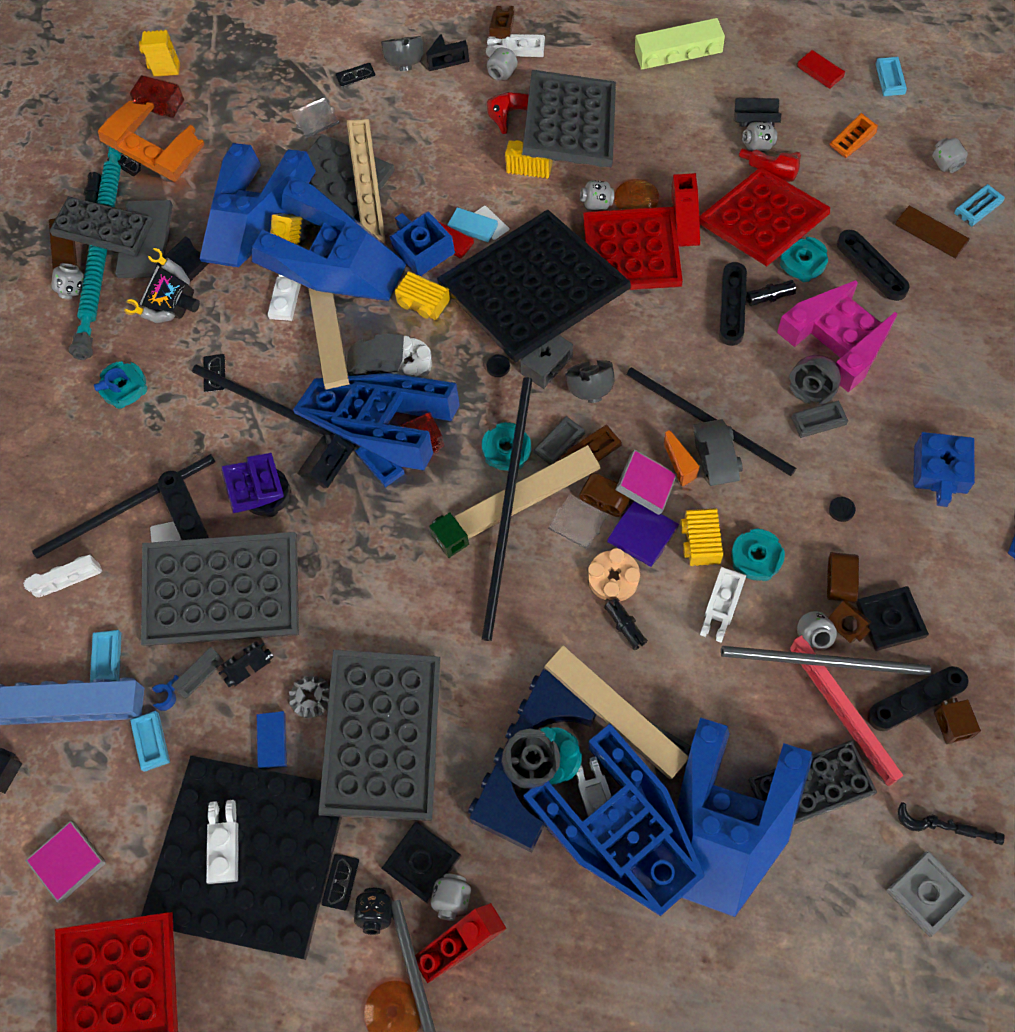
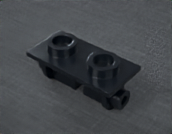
M255 641L243 649L245 652L244 656L238 660L233 656L221 664L223 670L218 674L226 673L227 677L223 680L229 688L233 685L236 687L251 676L245 668L249 664L254 672H257L271 663L270 660L274 656L269 649L263 651L261 647L265 645L264 642L259 645Z

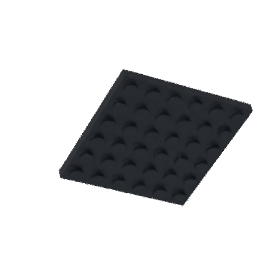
M549 210L539 214L437 278L438 284L449 289L450 297L515 363L631 289V283L625 276Z
M190 755L141 916L173 912V932L306 960L342 816L319 815L321 781ZM234 800L236 803V822L238 823V881L208 884L206 883L208 806L210 802L217 801L219 806V823H226V801Z

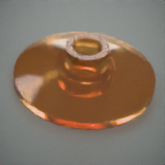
M641 179L628 180L622 183L615 192V204L619 210L656 208L659 202L657 188L650 182Z
M388 981L376 987L369 995L364 1008L365 1024L369 1032H417L419 1030L421 1022L412 988L409 984L401 981ZM395 1006L398 1013L395 1018L391 1019L387 1015V1010L389 1007Z

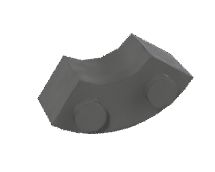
M379 334L374 335L373 340L364 342L361 339L355 342L348 351V376L398 372L403 360L404 335Z
M723 419L693 424L695 446L701 459L704 479L710 486L740 481L739 472L743 471L741 458L736 457L732 427L726 426Z

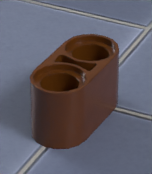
M596 473L590 474L578 495L584 503L614 517H621L630 501L629 497L616 490L617 482Z
M830 552L827 569V599L835 601L847 600L848 602L855 603L859 589V556L856 554Z

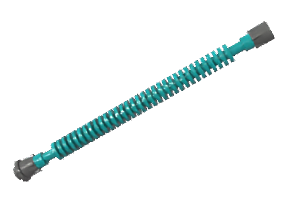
M107 145L109 161H106L103 165L97 203L115 208L121 172L118 160L121 159V154L123 153ZM89 245L77 313L81 324L77 327V333H74L72 344L69 346V353L78 360H85L93 355V349L91 348L93 338H91L92 329L90 328V323L96 320L108 249Z

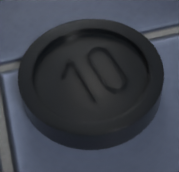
M494 355L487 361V371L493 377H503L510 371V361L503 355Z
M846 497L833 499L829 506V513L832 518L840 522L852 519L856 511L853 501Z

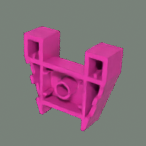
M856 280L797 303L781 317L777 331L780 336L794 347L812 334L839 356L840 359L835 364L838 366L841 375L840 386L848 393L865 379L897 317V313L894 312L881 323L853 301L852 298L858 284Z

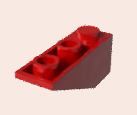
M696 173L673 174L671 196L674 206L678 246H700L699 199Z
M492 903L474 909L415 955L418 968L427 984L485 946L507 929Z

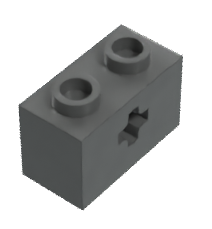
M560 335L556 336L520 360L521 374L532 378V382L545 389L573 357V344Z

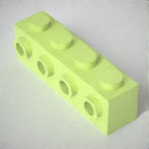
M718 18L643 33L635 37V54L641 70L722 53L725 35Z

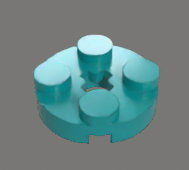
M806 236V239H799L781 254L780 266L790 276L799 279L801 282H809L812 278L821 275L826 269L828 263L827 248L818 239ZM799 256H808L809 258L807 261L801 260Z
M123 361L115 362L108 365L99 375L101 377L100 381H102L109 370L120 368L129 378L127 380L118 377L113 380L112 383L118 387L120 381L127 382L124 386L119 387L121 390L119 393L112 392L110 389L98 391L105 402L114 405L118 409L134 403L147 392L146 377L135 363L124 364Z
M504 422L497 424L496 428H493L491 431L489 429L483 436L482 452L489 466L505 471L509 469L512 448L505 451L500 446H504L506 442H509L512 447L515 423ZM525 432L519 469L524 466L531 453V440Z
M753 529L748 533H742L736 538L732 547L731 559L733 569L746 575L748 579L769 581L782 567L785 559L784 548L778 542L779 539L776 535L767 530ZM756 550H761V555L765 558L754 559L751 552L755 553Z
M542 728L541 731L546 734L545 736L551 742L554 741L560 753V766L549 782L554 785L572 779L578 772L582 762V753H580L577 738L562 728Z

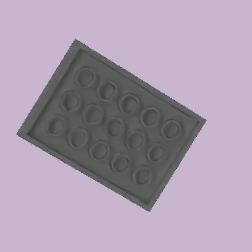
M532 70L522 155L611 168L614 147L616 82Z
M321 134L307 151L316 170L309 184L316 187L358 220L359 214L350 146ZM374 157L378 190L380 191L395 169L393 164ZM302 218L299 246L310 250L321 227Z
M295 532L142 543L141 645L155 646L299 635L297 534Z
M333 650L319 815L432 821L440 657Z

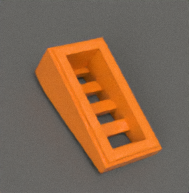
M860 113L830 142L829 146L847 158L877 133L878 125ZM860 127V128H861L862 130H864L865 132L862 133L861 131L858 130V128ZM853 132L859 136L858 139L852 135ZM848 137V138H849L850 140H852L854 143L851 144V143L848 142L845 138ZM842 142L848 147V149L845 150L842 146L839 145V143Z
M668 430L665 432L664 446L677 474V478L683 487L697 478L699 465L676 436Z

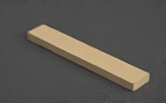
M369 119L347 120L359 222L380 241L385 243Z
M309 288L325 389L349 385L334 294L315 291Z
M587 445L516 483L511 516L601 469L589 446ZM505 490L455 516L460 526L468 535V539L500 522Z
M562 646L544 666L608 725L611 724L628 743L670 780L686 763L688 755L565 646Z

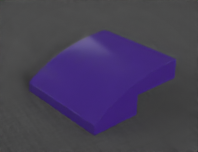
M272 453L247 457V462L222 466V475L233 513L254 509L274 502L284 496Z
M634 501L612 531L607 542L652 567L663 553L666 544L676 533L679 524L662 514H656Z

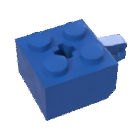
M429 211L412 221L403 213L395 217L399 230L389 236L392 248L415 274L422 276L455 254L452 236Z
M922 432L914 446L913 485L915 488L935 491L937 506L948 507V504L952 501V493L967 494L975 483L974 438Z

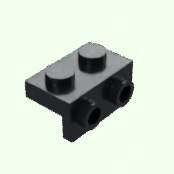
M778 98L735 99L734 121L739 122V126L748 127L752 122H769L775 127V123H781L782 113L779 112Z

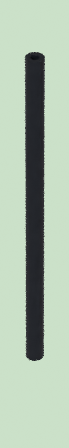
M196 364L192 369L194 374L322 435L333 434L295 414L292 409ZM343 439L353 449L355 448V444Z
M631 367L628 370L627 376L702 422L717 420ZM732 429L734 442L789 476L794 474L797 469L796 467Z
M209 454L178 471L183 479H186L216 461L212 454ZM174 479L168 480L167 485L172 484ZM158 483L32 550L34 556L38 559L160 493Z

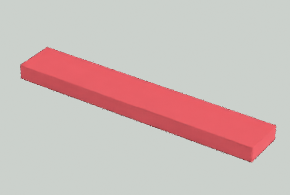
M802 635L796 638L790 647L791 652L816 654ZM801 664L885 784L890 786L904 775L825 666Z

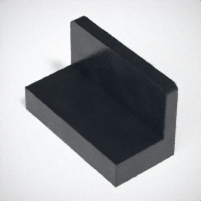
M187 236L164 256L165 259L169 258L182 267L190 282L209 264L201 262V253L194 248L190 238ZM159 262L155 265V268L157 265L161 267Z
M336 434L323 435L297 474L301 477L309 476L321 487L329 488L354 449Z

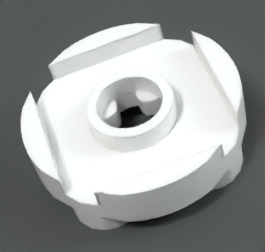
M404 336L403 360L398 372L388 373L424 378L432 367L430 349L424 342ZM407 357H412L413 362H407L405 364L404 359Z

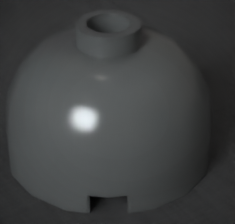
M421 36L381 41L385 60L391 66L399 67L400 71L412 70V65L417 64L422 58L423 41Z
M810 355L801 359L789 375L791 391L797 398L808 404L813 401L819 402L818 405H823L831 401L837 393L841 381L838 366L833 360L822 355Z
M597 360V365H590L589 362L580 363L569 368L567 373H565L571 393L581 400H588V403L601 401L602 397L611 391L615 382L613 363L607 360Z
M520 730L509 739L503 750L502 766L504 773L511 782L519 787L532 789L543 786L553 778L560 766V753L554 741L551 742L541 730Z

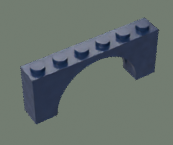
M543 669L540 676H534L529 690L532 692L528 700L523 699L517 712L520 715L516 724L511 723L505 738L509 741L520 730H538L543 726L558 722H574L591 727L597 714L549 671ZM500 747L493 760V763L496 765L492 773L487 772L482 781L481 788H483L479 799L475 797L469 807L470 821L472 824L532 853L544 828V822L529 813L517 798L512 782L504 773L502 766V753L504 749Z

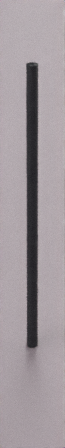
M524 377L522 382L482 632L483 641H492L533 381L529 377Z

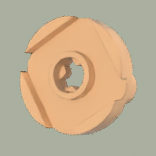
M614 548L611 551L600 553L593 559L588 568L590 588L601 599L612 600L618 598L620 601L631 597L637 590L640 580L639 566L633 557L624 553L621 549ZM609 572H619V580L616 581L614 578L609 580Z

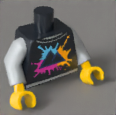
M153 248L154 251L159 253L160 257L158 260H154L150 256L148 258L153 263L159 262L161 267L156 266L139 305L133 299L126 301L134 305L135 310L124 309L125 313L128 315L137 313L139 317L155 323L171 321L174 318L181 319L186 310L195 313L200 306V301L192 297L194 289L189 286L190 279L182 267L169 258L165 259L162 257V252L159 249Z

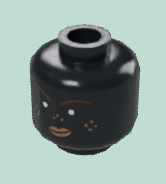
M376 887L366 888L363 893L357 896L354 923L363 929V933L377 935L380 934L381 930L390 926L393 900L386 890Z

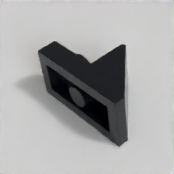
M442 34L439 35L426 52L429 72L469 62L466 40L445 45Z

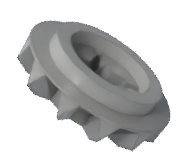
M316 675L304 676L303 679L294 682L292 690L289 691V703L292 709L299 716L305 718L321 715L328 708L330 686L325 679L319 678ZM303 690H308L309 692L316 690L314 696L318 702L316 703L310 699L305 702L306 696Z

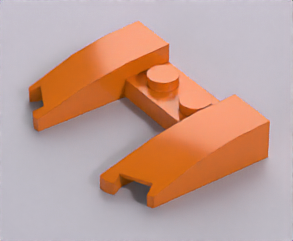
M131 100L128 101L99 128L100 141L176 182L204 146L203 139H197L194 135L196 132L195 128L190 124L165 150L134 134L152 111L154 104L147 102L146 105L135 104Z

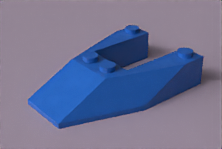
M237 143L231 145L222 161L200 254L201 262L239 268L252 255V246L261 230L271 231L272 214L285 213L291 215V213L282 209V193L289 180L293 176L309 184L316 172L306 151L287 149L263 191L260 193L245 191L261 166L252 146Z
M292 176L282 193V209L320 226L321 229L310 250L262 229L252 246V262L315 291L389 301L407 265L405 261L316 187Z
M384 373L348 376L349 385L325 389L323 378H315L293 409L295 414L401 467L425 470L433 455L429 431L388 424L396 412L452 421L460 403L456 383Z
M700 718L691 745L677 810L705 877L682 898L736 917L789 842L812 763V752L783 743L767 800L764 802L714 785L730 733L728 726Z
M609 724L589 740L588 749L620 785L621 790L583 822L549 781L543 786L532 788L524 795V801L536 817L544 822L547 830L580 866L657 915L662 916L700 882L705 875L667 788L614 727Z

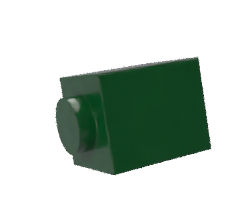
M450 512L445 516L437 517L429 526L433 539L448 558L469 545L468 535Z

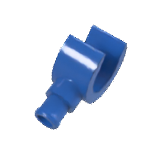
M113 368L105 374L104 380L94 384V388L97 392L102 389H110L112 392L119 393L121 390L116 384L112 383L113 380L118 377L127 380L129 378L122 369Z
M174 675L173 679L169 680L166 685L158 684L152 688L155 693L168 692V698L165 702L153 705L156 709L166 711L175 704V689L171 685L179 678L177 675Z

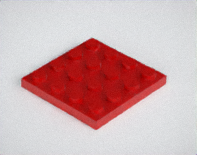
M760 167L699 216L701 226L767 267L830 214V207Z
M674 206L583 212L585 242L630 281L631 289L629 290L682 287L683 279Z
M173 912L55 929L57 1032H178Z

